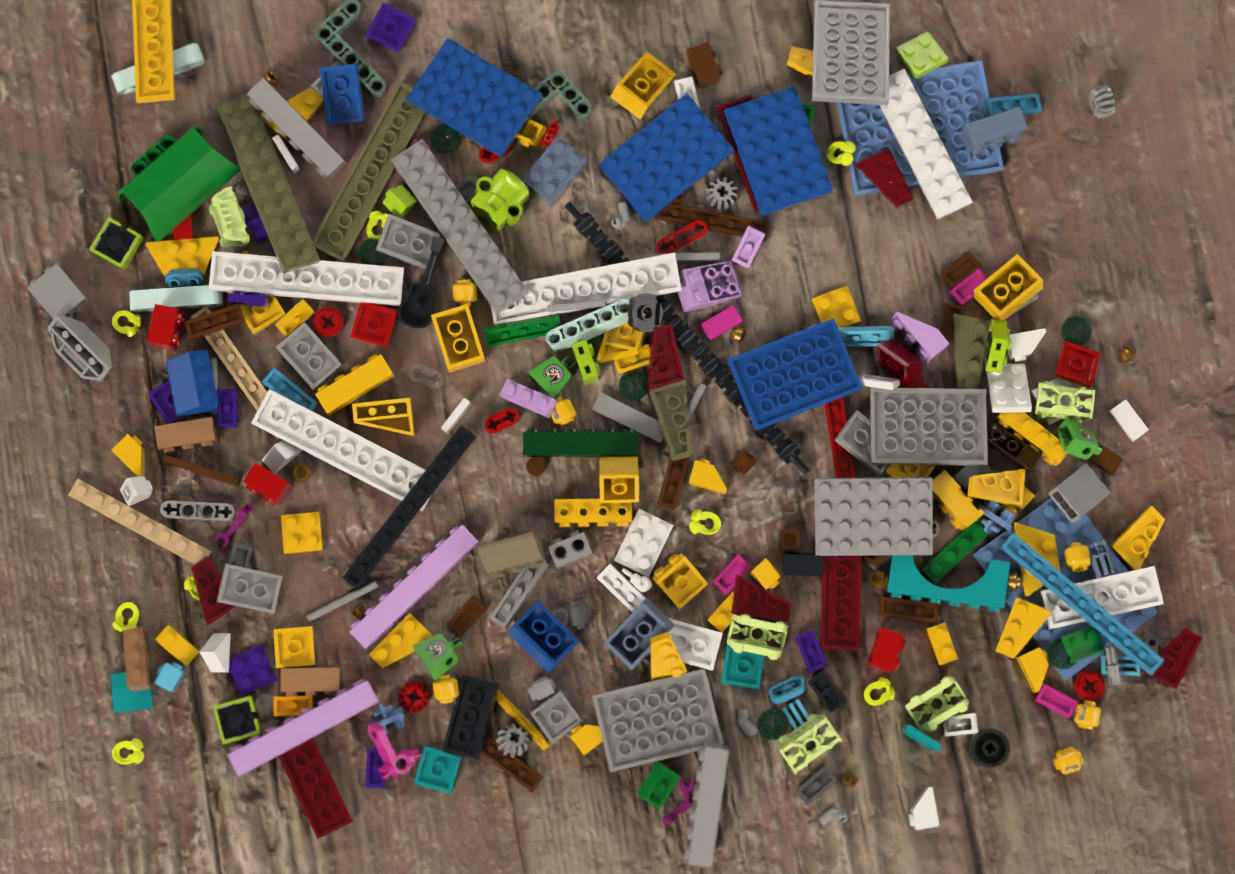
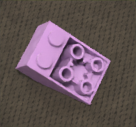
M731 260L684 269L679 272L682 291L678 292L684 312L702 309L742 296Z
M896 312L891 319L893 322L891 325L894 326L895 331L903 334L905 343L909 347L913 346L917 351L915 354L921 358L922 362L925 361L928 364L950 344L937 328L902 313Z

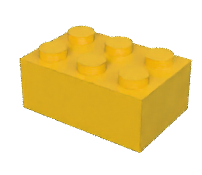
M1017 254L974 289V298L995 320L1005 321L1043 289V279Z
M468 304L431 315L449 373L486 362Z

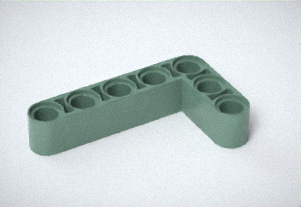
M347 0L317 28L316 36L320 44L342 65H349L347 61L350 58H355L356 62L354 64H358L360 84L373 97L382 98L387 92L384 80L340 37L362 15L359 2L357 0ZM350 7L357 8L354 13H350L348 10ZM339 19L344 21L340 26L335 25V22ZM324 32L330 33L328 38H321ZM337 45H342L343 49L341 51H334ZM363 71L369 72L366 78H361L360 74ZM376 84L382 85V89L379 91H374L373 87Z
M556 71L534 88L538 92L546 90L549 92V95L541 98L527 121L557 96L575 117L582 121L587 120L591 116V104L563 72ZM560 78L564 82L561 85H556L554 80ZM572 92L576 95V97L574 99H568L566 98V94ZM584 106L588 111L582 114L578 112V109Z

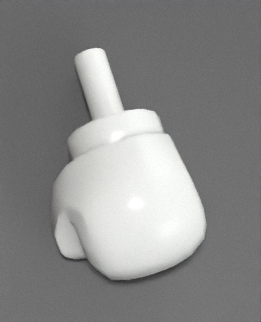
M625 568L621 571L631 578L630 583L638 591L646 592L652 587L650 578L642 577L637 573L632 574Z

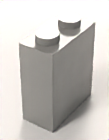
M57 263L47 267L44 271L45 273L41 277L34 278L29 283L30 286L27 287L53 319L57 314L70 318L89 302L87 297Z
M1085 463L1048 494L1070 522L1074 523L1107 497L1110 492L1105 484L1096 476L1093 469Z

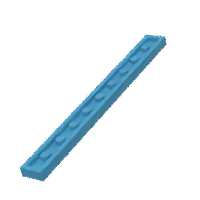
M1014 532L1002 544L1000 548L1149 675H1152L1164 661Z

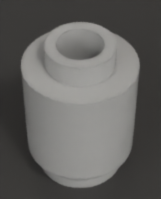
M546 675L531 682L530 686L526 688L532 700L539 701L555 693L553 689L557 687L552 677L548 679Z

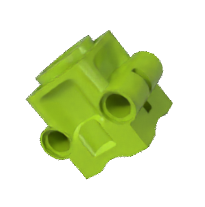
M501 168L492 179L485 176L478 179L475 189L476 195L470 202V208L476 215L484 217L490 227L499 233L506 224L515 226L519 223L522 215V205L528 200L530 194L529 189L515 174ZM480 187H486L488 190L483 191ZM509 212H514V213H516L517 215H516V216H511V215L509 214Z

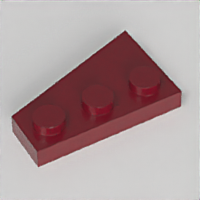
M890 149L855 164L895 208L914 200Z
M671 324L654 328L655 330L651 332L648 390L685 380Z
M205 556L190 566L204 619L208 626L236 606L216 602L222 577L209 557Z
M736 575L731 614H747L755 618L789 622L791 602Z
M1183 629L1158 654L1164 661L1152 675H1149L1143 669L1141 672L1173 689H1177L1202 637L1187 629Z

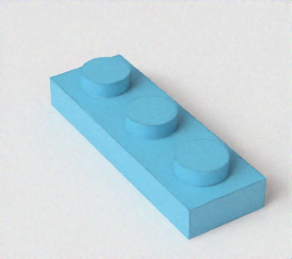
M894 326L838 327L845 347L877 346L881 342L894 340Z

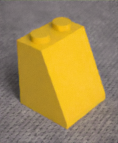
M638 456L599 457L600 503L639 502Z

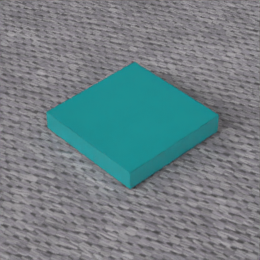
M727 645L721 683L760 689L765 655L746 651L737 653L733 650L734 648Z
M126 672L111 674L114 713L154 709L152 681L151 689L132 692L127 687Z
M909 724L904 725L901 729L902 733L933 752H938L942 747L941 744Z
M424 746L414 784L451 794L462 756Z

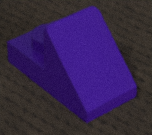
M255 203L242 208L246 224L257 244L269 239Z

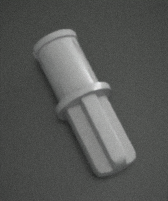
M1106 646L1107 664L1105 667L1108 670L1109 685L1121 684V663H1118L1116 646Z

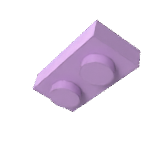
M748 226L732 261L749 268L765 233Z

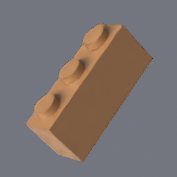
M212 417L154 426L157 449L165 454L173 453L178 448L191 450L196 445L209 447L213 446L214 442H218L215 420Z
M143 627L123 630L127 687L132 692L151 689L147 632Z
M340 667L281 669V692H286V696H298V692H305V696H317V692H325V695H335L337 691H341Z

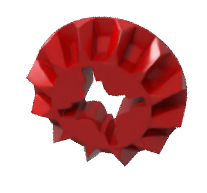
M554 119L550 123L541 140V147L546 148L547 145L549 146L553 142L560 128L558 125L559 121Z
M333 307L320 309L313 319V326L316 332L326 338L335 337L341 332L344 325L342 314ZM333 317L332 323L335 327L329 325L325 327L326 323L322 318L329 320Z
M1086 670L1075 678L1074 688L1076 694L1082 700L1095 701L1103 695L1105 681L1098 672ZM1085 680L1088 682L1096 681L1092 686L1093 691L1090 689L1083 690L1086 686Z
M409 682L399 692V702L403 709L408 712L422 711L430 700L427 687L420 682ZM416 688L417 696L422 698V700H415L413 705H411V698L406 696V694H413Z

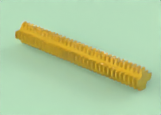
M498 690L495 701L545 751L551 745L550 742Z

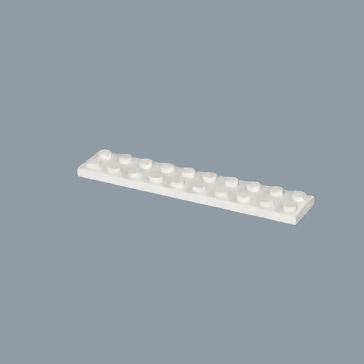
M212 251L209 290L225 292L243 291L249 294L257 292L272 296L399 306L402 298L404 268L320 260L317 264L283 274L278 259L274 256Z
M670 253L522 281L529 292L528 295L498 315L492 307L491 310L495 326L525 319L584 310L574 309L548 312L547 305L605 299L606 306L621 299L630 300L638 294L659 296L680 292L682 288L676 254Z
M270 389L251 424L400 501L405 498L426 471ZM428 499V500L426 501V503L422 506V508L420 509V511H422V512L424 511V509H425V507H426V505H427L429 499Z

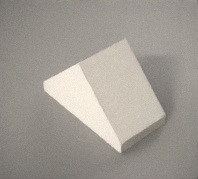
M282 440L273 445L262 461L272 473L276 474L303 450Z
M213 633L199 651L211 672H229L230 633Z
M976 713L951 716L943 721L945 737L978 733Z

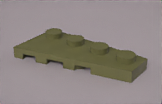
M952 314L956 389H978L991 321Z
M686 380L649 390L672 461L690 457L691 442Z

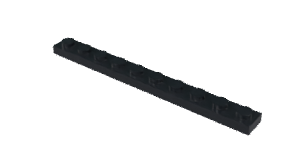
M462 425L458 428L342 577L356 589L362 585L476 438L475 435Z

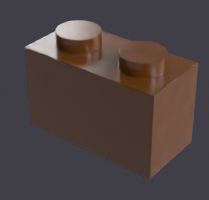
M708 42L686 49V56L699 89L720 82V75L723 73L720 64H716L714 60L716 54L713 46L710 47Z

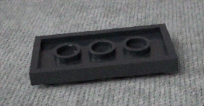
M462 675L459 696L454 704L442 750L476 760L480 759L500 684Z

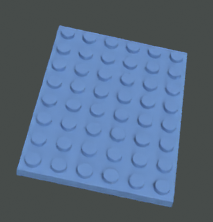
M982 60L936 68L918 79H915L912 73H907L959 177L965 178L1003 171L1000 147L993 150L991 147L984 149V152L978 155L973 153L967 155L960 135L965 124L987 117L984 100L989 98ZM836 102L844 142H852L856 147L855 152L852 154L853 162L848 165L854 197L881 192L855 164L887 149L891 150L908 187L919 186L920 184L880 105Z
M1050 498L1017 522L1055 535L1060 571L1071 582L1075 584L1098 579L1092 564L1085 571L1073 572L1072 569L1067 568L1064 551L1070 547L1071 543L1080 542L1081 545H1090L1093 541L1099 542L1103 538L1086 514L1074 523H1071L1053 499ZM1013 529L1011 532L1006 530L973 554V557L985 573L990 560L1010 562L1009 574L1018 572V576L1021 577L1019 564L1000 548L1014 532ZM1105 541L1108 551H1110L1108 554L1115 573L1111 574L1108 570V575L1103 576L1101 573L1100 578L1128 572ZM1099 547L1100 554L1104 553L1103 548ZM1090 550L1092 556H1095V550ZM1022 580L1021 587L1017 588L1016 592L1008 589L1007 582L1005 600L1011 609L1016 597L1044 608L1040 591L1048 590V588L1043 585L1031 595L1024 597ZM1152 606L1112 616L1130 632H1133L1156 615L1158 611ZM1046 620L1042 627L1032 636L1039 647L1046 651L1050 662L1064 681L1102 654L1099 653L1070 664L1071 659L1066 653L1061 637L1091 626L1087 621L1049 629ZM1098 632L1102 641V648L1106 651V646L1114 644Z

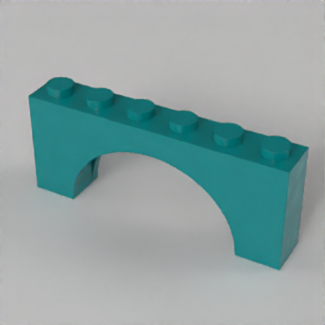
M892 555L887 593H891V597L902 599V596L906 595L910 596V600L922 601V598L930 599V603L941 604V601H948L950 606L960 607L962 603L968 604V608L980 609V606L988 607V611L999 612L1000 609H1004L1010 562L990 560L986 573L976 583L965 588L946 589L930 583L919 573L914 564L913 555Z

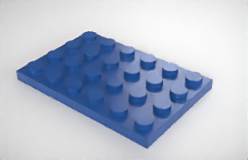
M447 38L406 100L502 158L543 95Z
M795 86L724 110V115L761 217L833 193V188Z
M686 93L600 162L599 166L647 223L658 212L663 210L735 151L688 93Z
M834 318L727 359L755 431L863 389Z

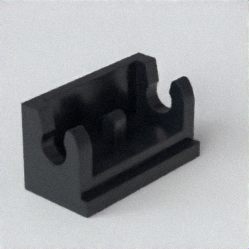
M783 552V575L822 577L823 556L816 555V553Z
M825 668L807 681L831 713L848 700Z

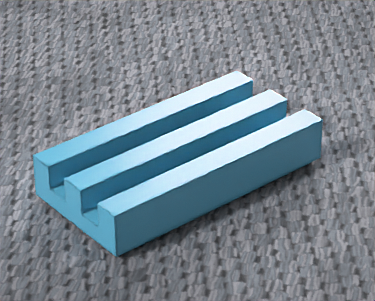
M1100 655V674L1108 675L1105 667L1107 656ZM1117 655L1118 660H1132L1128 656ZM1121 663V668H1136V672L1120 671V675L1140 676L1139 665Z
M799 699L782 708L794 730L798 727L787 711L789 708L800 725L804 722L794 705L797 704L806 721L809 716Z

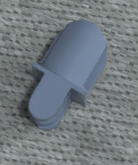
M1103 538L1099 542L1093 541L1090 545L1084 544L1089 549L1091 564L1096 578H1100L1101 573L1103 576L1108 575V570L1111 574L1115 573L1108 554L1110 551H1108ZM1099 547L1103 548L1104 553L1100 554ZM1093 549H1094L1096 555H1095V556H1092L1090 550H1093Z

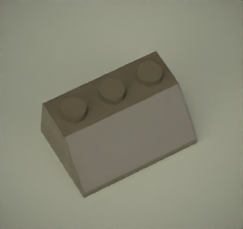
M533 532L477 547L486 573L493 578L505 576L504 573L508 572L518 573L526 567L537 568L541 566V563L546 562L542 540Z

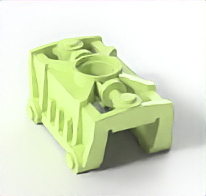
M232 186L224 188L212 197V203L209 206V212L214 217L221 237L220 244L226 248L245 247L249 243L250 236L245 230L247 227L243 210L239 207Z
M1049 381L1038 383L1035 413L1042 420L1047 419V417L1065 420L1068 416L1081 424L1092 419L1095 390H1086L1084 386L1077 388L1051 384ZM1042 391L1055 392L1056 394H1052V396H1048L1046 393H1044V392H1042ZM1063 395H1067L1071 399L1068 406H1064L1060 402ZM1075 396H1091V398L1082 401L1079 397ZM1047 400L1051 401L1052 404H1056L1052 408L1039 407V403ZM1083 405L1090 410V413L1079 412L1075 407Z
M733 614L727 644L734 648L733 650L737 653L746 651L766 655L771 660H777L783 653L789 626L782 621L771 623L751 619L747 614H742L741 616ZM734 621L743 625H749L750 627L740 628ZM756 628L761 629L763 632L762 636L758 639L752 637V632ZM768 630H774V631H777V632H784V633H777L776 635H773L772 632H771V631H768ZM739 632H742L743 636H747L742 640L730 638L731 634H738ZM775 639L781 646L780 648L769 646L765 640Z
M946 676L941 680L942 683L920 696L915 695L911 697V702L905 706L921 732L934 731L941 722L958 712L963 713L967 710L969 701L954 676ZM953 683L955 684L950 694L947 695L945 693L942 695L945 688ZM953 696L963 697V700L955 705L947 704ZM935 698L940 699L942 702V707L938 710L933 709L931 705L932 700ZM921 703L927 704L923 706L924 710L920 712H911L910 710ZM931 714L930 720L920 726L918 722L922 719V715Z
M811 714L805 723L790 734L779 737L778 750L793 772L797 774V771L808 766V763L842 740L825 716ZM827 723L828 726L825 728L824 733L816 735L817 729ZM810 740L815 741L816 746L810 751L806 750V743ZM793 746L799 747L796 754H789L787 756L784 754Z

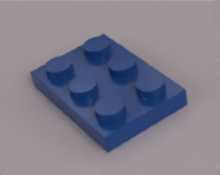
M358 64L320 68L327 125L365 121Z

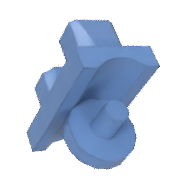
M989 501L985 507L980 505L978 511L982 509L984 515L990 518L989 521L984 518L981 522L985 525L984 532L987 534L993 531L996 533L1000 531L997 523L1011 532L1014 528L1011 526L1015 515L1005 509L1000 517L996 516L1001 506L993 501Z
M383 702L379 703L380 709L373 711L375 717L369 719V725L378 722L386 734L388 733L386 725L389 723H393L395 730L405 727L402 707L393 710L392 705L384 707Z

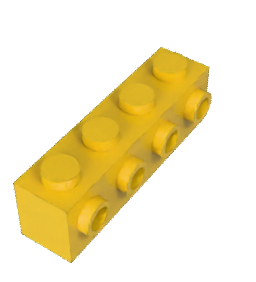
M376 354L367 359L368 362L362 366L359 364L353 367L351 373L346 376L342 374L335 378V382L331 385L325 384L318 389V393L315 395L329 416L395 377L382 355L377 356Z
M1000 412L995 418L999 426L1005 430L1008 429L1015 437L1042 454L1043 459L1050 465L1057 466L1068 454L1064 452L1061 442L1056 436L1025 412Z
M554 499L555 524H559L561 528L570 527V524H578V527H590V524H597V527H609V523H617L618 527L628 526V523H632V502L600 503V499Z

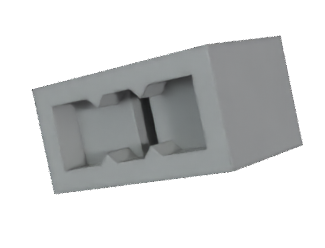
M575 531L569 534V538L565 540L558 538L550 542L551 545L548 546V549L557 569L592 555L584 532ZM581 540L584 543V547L582 550H575L573 543ZM559 547L566 550V555L562 558L555 555V551Z

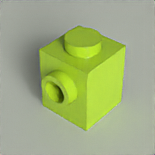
M401 184L396 188L391 187L385 195L387 197L382 203L390 212L400 218L409 213L417 199Z

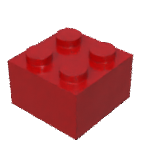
M155 304L147 342L154 348L176 352L177 347H180L182 342L180 332L185 327L184 321H186V318H184V314L178 308Z
M256 462L243 480L247 485L245 487L247 490L257 496L261 493L263 495L262 499L273 506L276 503L281 506L293 487L287 481Z
M885 628L878 629L866 666L885 673H892L893 670H897L900 659L897 657L899 652L904 650L906 640H903L904 635Z

